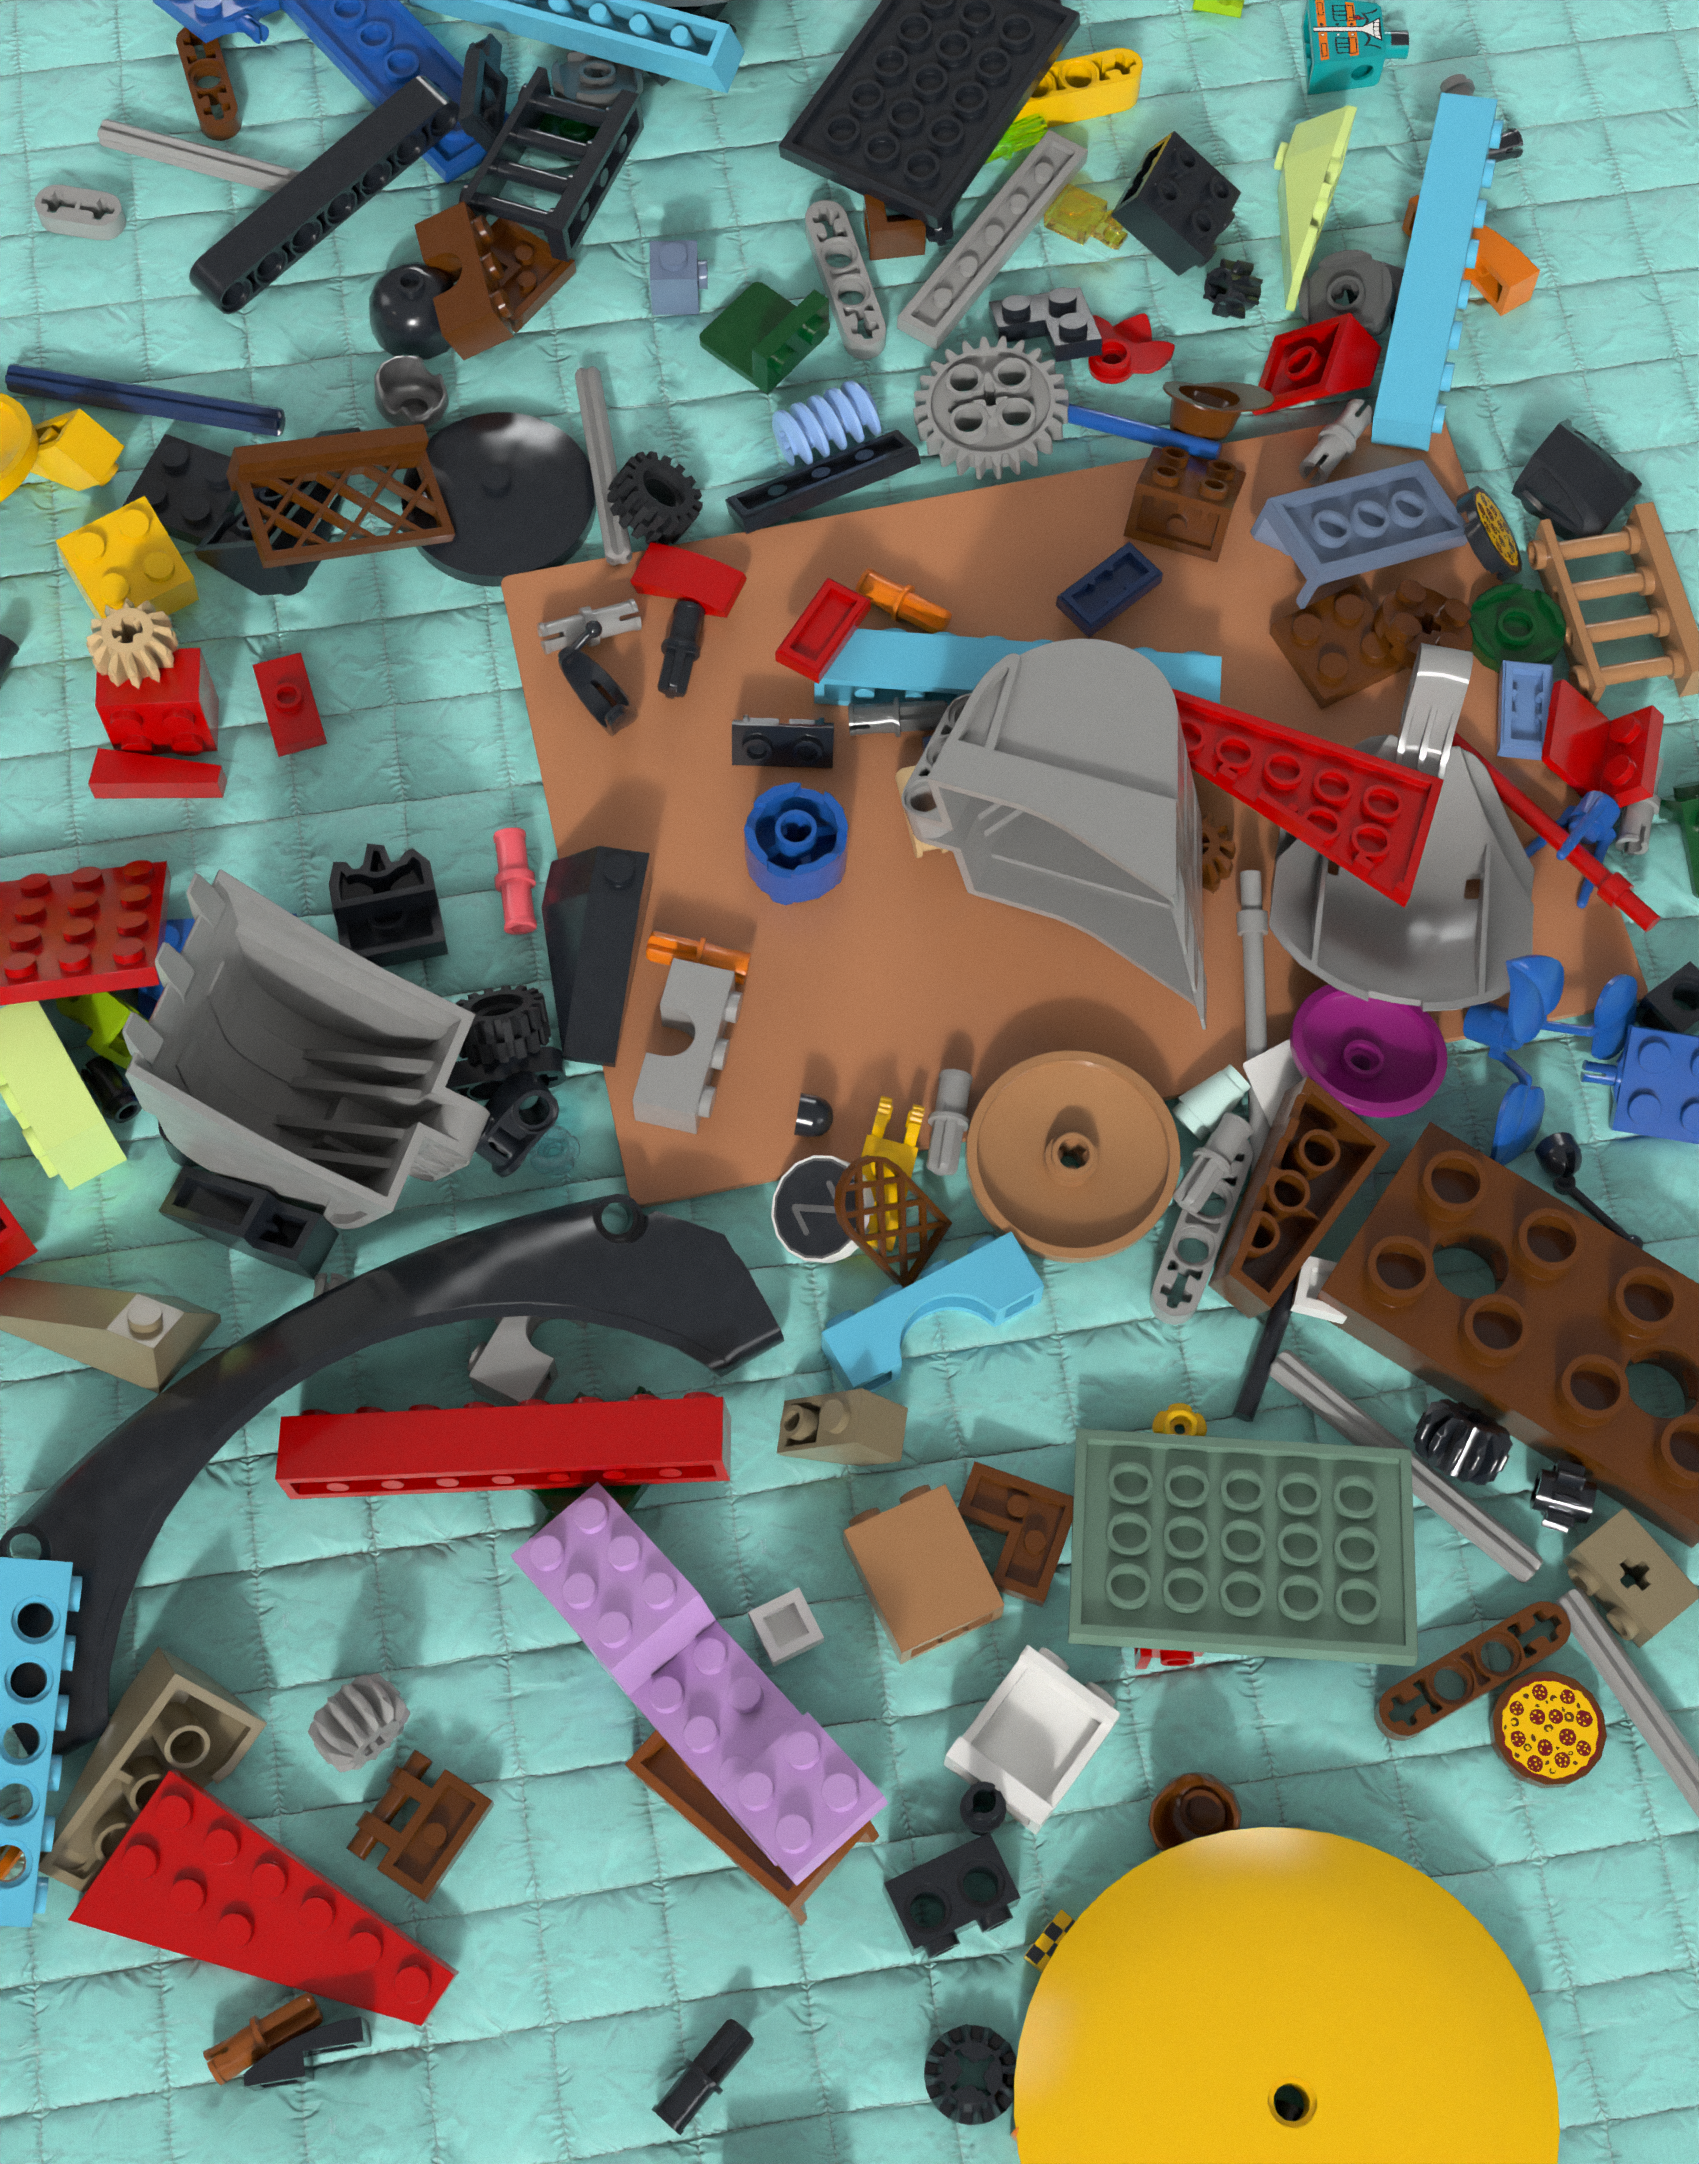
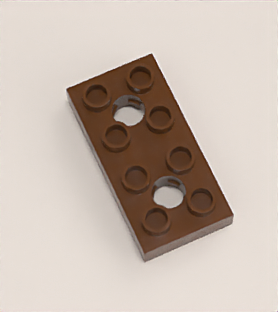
M1429 1122L1321 1288L1316 1300L1325 1302L1347 1316L1343 1324L1329 1322L1453 1400L1464 1402L1467 1406L1480 1409L1483 1414L1496 1418L1498 1425L1505 1427L1511 1436L1557 1464L1558 1460L1561 1459L1585 1466L1583 1477H1586V1481L1596 1483L1599 1491L1690 1548H1693L1699 1542V1284L1482 1152ZM1450 1248H1459L1473 1252L1489 1266L1495 1281V1292L1477 1299L1455 1295L1447 1290L1438 1280L1434 1272L1432 1255ZM1634 1364H1651L1670 1373L1679 1383L1684 1395L1685 1408L1683 1415L1676 1416L1675 1418H1660L1648 1414L1639 1408L1629 1395V1383L1625 1374L1626 1367Z

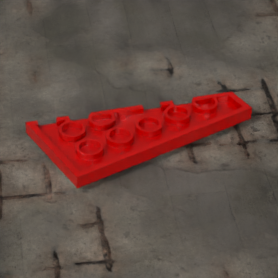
M1172 688L1192 770L1403 908L1406 907L1414 886L1444 779Z
M177 1769L169 1770L68 1918L72 1922L422 2026L428 2020L459 1973L455 1968Z

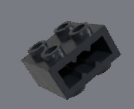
M1173 131L1146 151L1111 216L1177 276H1180L1193 266L1203 267L1213 257L1217 250V245L1214 242L1218 235L1233 221L1235 213L1232 209L1241 192L1179 134Z

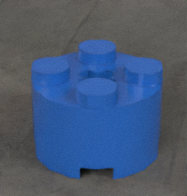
M797 782L774 786L758 796L744 827L745 860L750 877L761 891L769 894L773 902L783 905L818 899L839 884L846 869L848 824L844 810L836 799L826 791L823 795L812 789L801 788V783Z

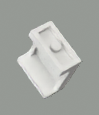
M1027 1645L1021 1652L1017 1663L962 1737H958L949 1749L943 1765L971 1786L983 1781L993 1783L996 1786L995 1789L1001 1791L1005 1799L1006 1813L1037 1835L1116 1725L1121 1714L1113 1708L1116 1701L1108 1692L1092 1682H1087L1083 1686L1066 1673L1069 1666L1054 1652L1044 1647L1036 1651Z

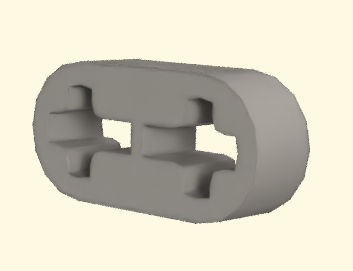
M51 185L42 189L35 197L34 205L40 222L47 231L94 240H110L119 236L126 227V218L119 199L108 192L66 185Z

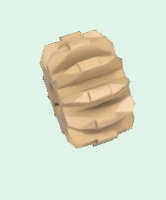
M127 597L121 609L115 610L106 605L104 611L106 619H91L90 628L93 634L86 637L87 648L90 655L93 656L92 662L97 672L102 676L108 675L111 682L115 683L117 687L127 679H130L131 684L139 690L142 678L148 676L159 682L161 674L158 668H173L174 657L172 652L178 650V640L175 632L171 630L172 624L169 617L164 611L156 612L154 605H151L148 600L137 608Z

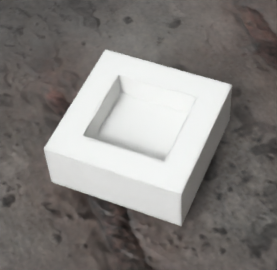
M1313 1256L1308 1257L1298 1271L1290 1311L1340 1324L1345 1322L1347 1316L1325 1302L1316 1300L1321 1288L1338 1264L1337 1262Z
M799 1587L748 1612V1617L773 1667L824 1643V1636Z

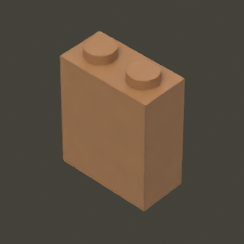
M946 1484L931 1490L929 1485L914 1488L900 1497V1505L882 1513L879 1508L866 1510L853 1517L849 1521L850 1527L843 1530V1545L900 1664L1001 1618L1005 1604Z

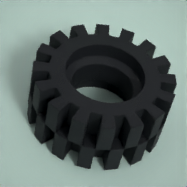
M649 451L647 455L644 452H639L628 460L610 483L607 502L614 503L610 508L613 516L621 515L622 519L618 523L623 529L628 525L634 530L631 535L636 539L644 535L646 544H650V542L656 543L657 540L659 544L668 545L670 542L674 544L700 515L699 512L702 509L703 502L698 500L702 497L700 489H692L696 483L692 475L686 478L682 475L685 470L682 465L678 464L674 468L670 465L672 458L664 455L661 460H658L657 452Z
M511 985L501 986V990L498 991L488 988L484 989V994L482 995L474 992L467 995L468 1000L460 999L456 1002V1005L476 1014L459 1053V1056L462 1059L467 1058L468 1062L475 1063L481 1059L482 1064H491L494 1059H499L500 1063L509 1062V1057L516 1056L517 1059L527 1057V1051L536 1053L541 1050L540 1045H547L550 1042L551 1030L544 995L542 992L539 993L538 989L534 987L527 990V986L519 985L515 989H511Z

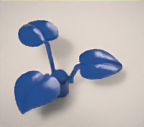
M1526 955L1505 962L1510 981L1508 1008L1491 1002L1470 1006L1464 1019V1036L1469 1040L1489 1046L1488 1057L1500 1061L1519 1080V1082L1513 1083L1508 1088L1500 1105L1490 1155L1491 1159L1504 1166L1520 1156L1537 1136L1545 1107L1543 1089L1535 1085L1531 1086V1075L1510 1058L1506 1052L1511 1049H1520L1524 1043L1533 1040L1540 1030L1586 1037L1594 1036L1591 1048L1592 1056L1599 1060H1609L1615 1057L1624 1048L1628 1024L1635 1025L1638 984L1634 977L1620 974L1612 978L1604 986L1596 1003L1594 1024L1580 1026L1547 1021V1015L1556 1008L1563 992L1564 968L1561 962L1552 957Z

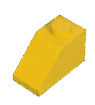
M80 408L34 426L39 439V448L35 464L30 471L31 473L76 491L96 485L102 487L116 474L119 464L115 461L125 446Z

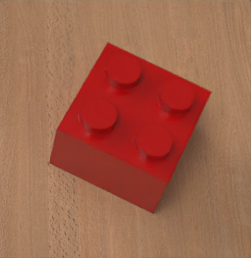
M178 648V650L172 652L174 657L173 668H158L161 674L159 682L151 679L149 676L142 678L139 690L131 684L130 679H127L117 687L115 683L111 682L108 675L102 676L99 672L96 673L95 707L114 750L145 755L176 753L181 756H196L202 752L218 751L219 698L201 648Z

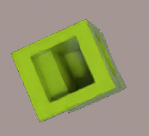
M113 991L56 998L57 1009L62 1015L93 1031L86 1044L98 1054L127 1070L132 1056L122 1034L124 1025L131 1012L137 1013L147 1023L149 1019Z

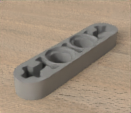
M820 200L813 203L805 214L806 238L845 349L854 358L862 360L872 359L884 350L886 345V324L846 211L837 202ZM827 221L829 226H833V237L827 239L825 226L819 222ZM834 254H842L849 257L851 263L845 267L836 268L829 265L826 260ZM846 291H856L863 295L864 300L858 304L849 305L842 302L839 296ZM864 319L863 325L866 334L872 336V338L864 339L862 334H858V321Z
M1248 1140L1245 1141L1234 1158L1236 1161L1231 1163L1232 1173L1230 1176L1225 1178V1181L1221 1179L1213 1190L1214 1193L1224 1200V1211L1214 1216L1205 1215L1200 1211L1193 1213L1184 1209L1180 1213L1153 1284L1149 1301L1151 1311L1157 1319L1166 1324L1177 1325L1185 1323L1192 1318L1197 1310L1252 1162L1253 1151ZM1184 1239H1198L1206 1246L1208 1255L1201 1262H1188L1180 1256L1178 1244ZM1179 1273L1182 1276L1188 1277L1182 1293V1299L1189 1303L1180 1302L1176 1309L1166 1305L1168 1297L1161 1292L1169 1294L1172 1291Z

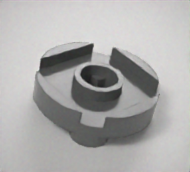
M577 51L567 53V62L559 66L557 60L551 69L552 91L555 96L606 110L608 106H613L622 89L639 93V96L643 92V70Z
M1343 250L1330 254L1318 263L1319 269L1312 274L1310 279L1306 276L1301 284L1299 308L1307 326L1347 313H1351L1371 336L1380 335L1389 325V316L1394 309L1396 301L1395 285L1388 268L1383 263L1381 264L1379 261L1372 259L1371 254L1362 250ZM1352 289L1354 295L1358 296L1349 305L1342 306L1341 303H1335L1337 299L1343 298L1344 290Z

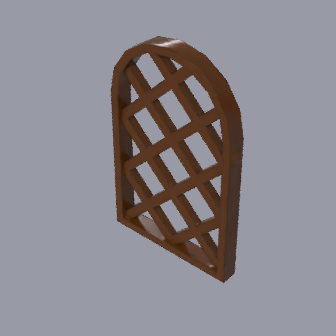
M866 1155L854 1160L842 1172L837 1183L834 1208L837 1221L845 1234L896 1285L900 1284L902 1288L913 1284L952 1225V1222L897 1164L886 1157ZM875 1162L876 1179L863 1181L862 1166ZM883 1165L886 1166L895 1176L884 1178ZM854 1176V1183H850L852 1177ZM897 1183V1202L885 1204L884 1185ZM876 1187V1206L864 1208L863 1189ZM905 1187L916 1199L906 1200ZM855 1190V1210L846 1211V1192ZM918 1206L919 1224L906 1226V1208ZM898 1209V1228L886 1230L885 1212ZM927 1210L938 1221L927 1223ZM877 1213V1232L865 1234L864 1215ZM856 1217V1231L848 1218ZM935 1229L934 1233L928 1240L927 1230ZM919 1232L920 1250L907 1253V1234ZM899 1236V1254L887 1257L886 1238ZM878 1240V1253L867 1243L868 1241ZM916 1259L908 1271V1260ZM899 1262L900 1276L888 1264Z

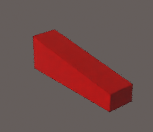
M98 748L88 785L95 799L223 798L227 778L222 765Z

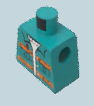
M1307 0L1301 30L1307 95L1375 86L1380 81L1385 59L1407 58L1409 52L1408 30H1384L1382 9L1377 3L1356 0Z

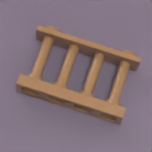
M1654 503L1634 505L1626 525L1619 532L1559 542L1557 541L1551 520H1540L1533 540L1528 543V561L1532 570H1538L1544 592L1561 608L1566 621L1563 649L1570 667L1568 675L1569 684L1595 707H1597L1608 685L1667 676L1668 679L1674 680L1679 697L1698 694L1699 631ZM1624 551L1626 555H1631L1635 567L1634 573L1571 583L1564 560ZM1638 592L1640 596H1645L1650 611L1649 614L1585 624L1578 602ZM1653 634L1655 638L1659 637L1664 656L1600 667L1592 643Z

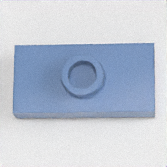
M1503 660L1499 669L1497 756L1542 761V747L1553 688V665Z

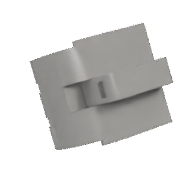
M1099 639L1056 641L1033 648L1021 655L1011 653L1005 656L982 677L972 693L961 695L950 703L909 778L901 799L913 834L919 841L925 844L953 851L969 894L1059 920L1094 937L1194 1005L1197 1009L1202 1029L1205 1030L1207 1028V979L1204 971V915L1202 911V816L1177 704L1169 682L1159 668L1139 652L1124 645Z
M218 870L212 885L200 874L195 873L186 893L195 922L181 953L177 952L169 943L163 942L155 958L156 969L164 990L153 1014L147 1023L137 1013L131 1012L122 1030L127 1048L132 1056L125 1076L142 1109L157 1117L168 1140L187 1157L216 1175L269 1191L278 1201L319 1213L334 1228L342 1229L363 1227L393 1212L408 1175L423 1181L434 1182L468 1166L490 1113L482 1105L445 1086L476 1014L359 956L225 871Z

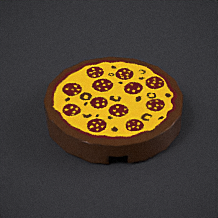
M1554 1671L1531 1672L1512 1681L1494 1701L1488 1722L1491 1745L1498 1758L1501 1757L1503 1763L1510 1768L1508 1771L1520 1781L1539 1788L1565 1787L1585 1777L1601 1759L1607 1738L1604 1714L1593 1694L1576 1679Z

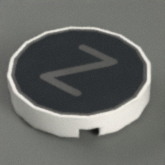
M813 1155L795 1163L781 1177L773 1195L771 1218L776 1236L788 1252L804 1261L834 1263L849 1257L858 1248L838 1223L834 1208L837 1183L842 1172L851 1163L834 1156ZM854 1176L852 1177L850 1183H854ZM871 1187L863 1189L864 1208L874 1206ZM855 1190L846 1192V1211L855 1210ZM873 1214L864 1215L865 1234H868L870 1230L866 1227L869 1223V1216ZM856 1217L848 1218L856 1231Z

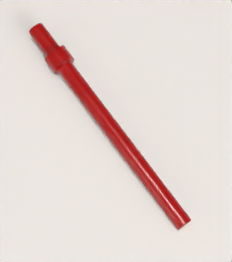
M1455 731L1452 746H1460L1462 749L1476 755L1487 768L1500 800L1558 852L1570 834ZM1578 843L1565 858L1598 888L1597 895L1612 909L1619 907L1645 932L1650 931L1659 922L1661 917L1632 892L1634 885L1619 872L1611 873L1581 844Z

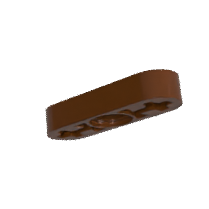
M184 27L176 37V44L201 131L211 140H228L240 131L242 122L218 38L205 43ZM203 45L206 58L197 60L194 47ZM206 76H216L221 79L216 86L211 88H202L197 85L198 81ZM220 104L224 118L215 120L211 106Z

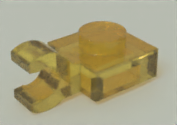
M1069 183L1044 214L1045 228L1081 245H1084L1091 236L1101 241L1107 247L1119 250L1128 238V233L1122 231L1124 227L1111 216L1113 210L1107 211V201Z

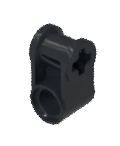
M519 1071L511 1074L504 1080L500 1088L483 1106L489 1111L490 1115L474 1152L492 1164L491 1167L494 1173L500 1177H507L521 1166L530 1150L555 1124L559 1114L557 1100L537 1074L530 1071ZM531 1096H538L533 1106L527 1109H519L525 1099Z

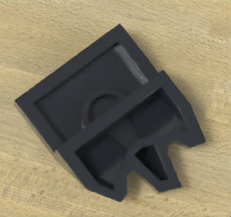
M367 844L364 862L359 869H352L347 862H333L329 890L340 945L381 968L449 954L431 863L428 859L412 848L405 851L399 861L391 862L384 845Z

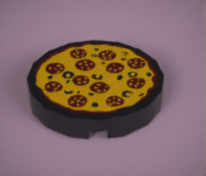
M1475 486L1459 495L1456 505L1457 513L1461 514L1465 511L1467 513L1469 522L1463 525L1465 529L1464 534L1482 566L1487 571H1490L1491 574L1498 572L1496 574L1497 580L1502 582L1522 571V560L1517 543L1506 519L1494 500L1479 486Z

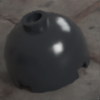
M421 262L402 263L388 269L377 280L369 297L371 330L379 346L394 357L403 356V353L408 355L418 354L423 360L431 359L447 352L452 346L442 336L433 298L454 286L450 277L437 268L429 267Z

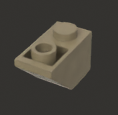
M863 1388L785 1400L780 1421L777 1454L786 1457L860 1467L900 1462L908 1408Z

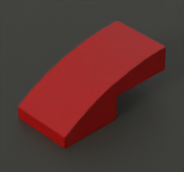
M650 542L630 582L639 594L694 602L704 608L705 615L727 618L747 578L743 572L715 559L685 549Z

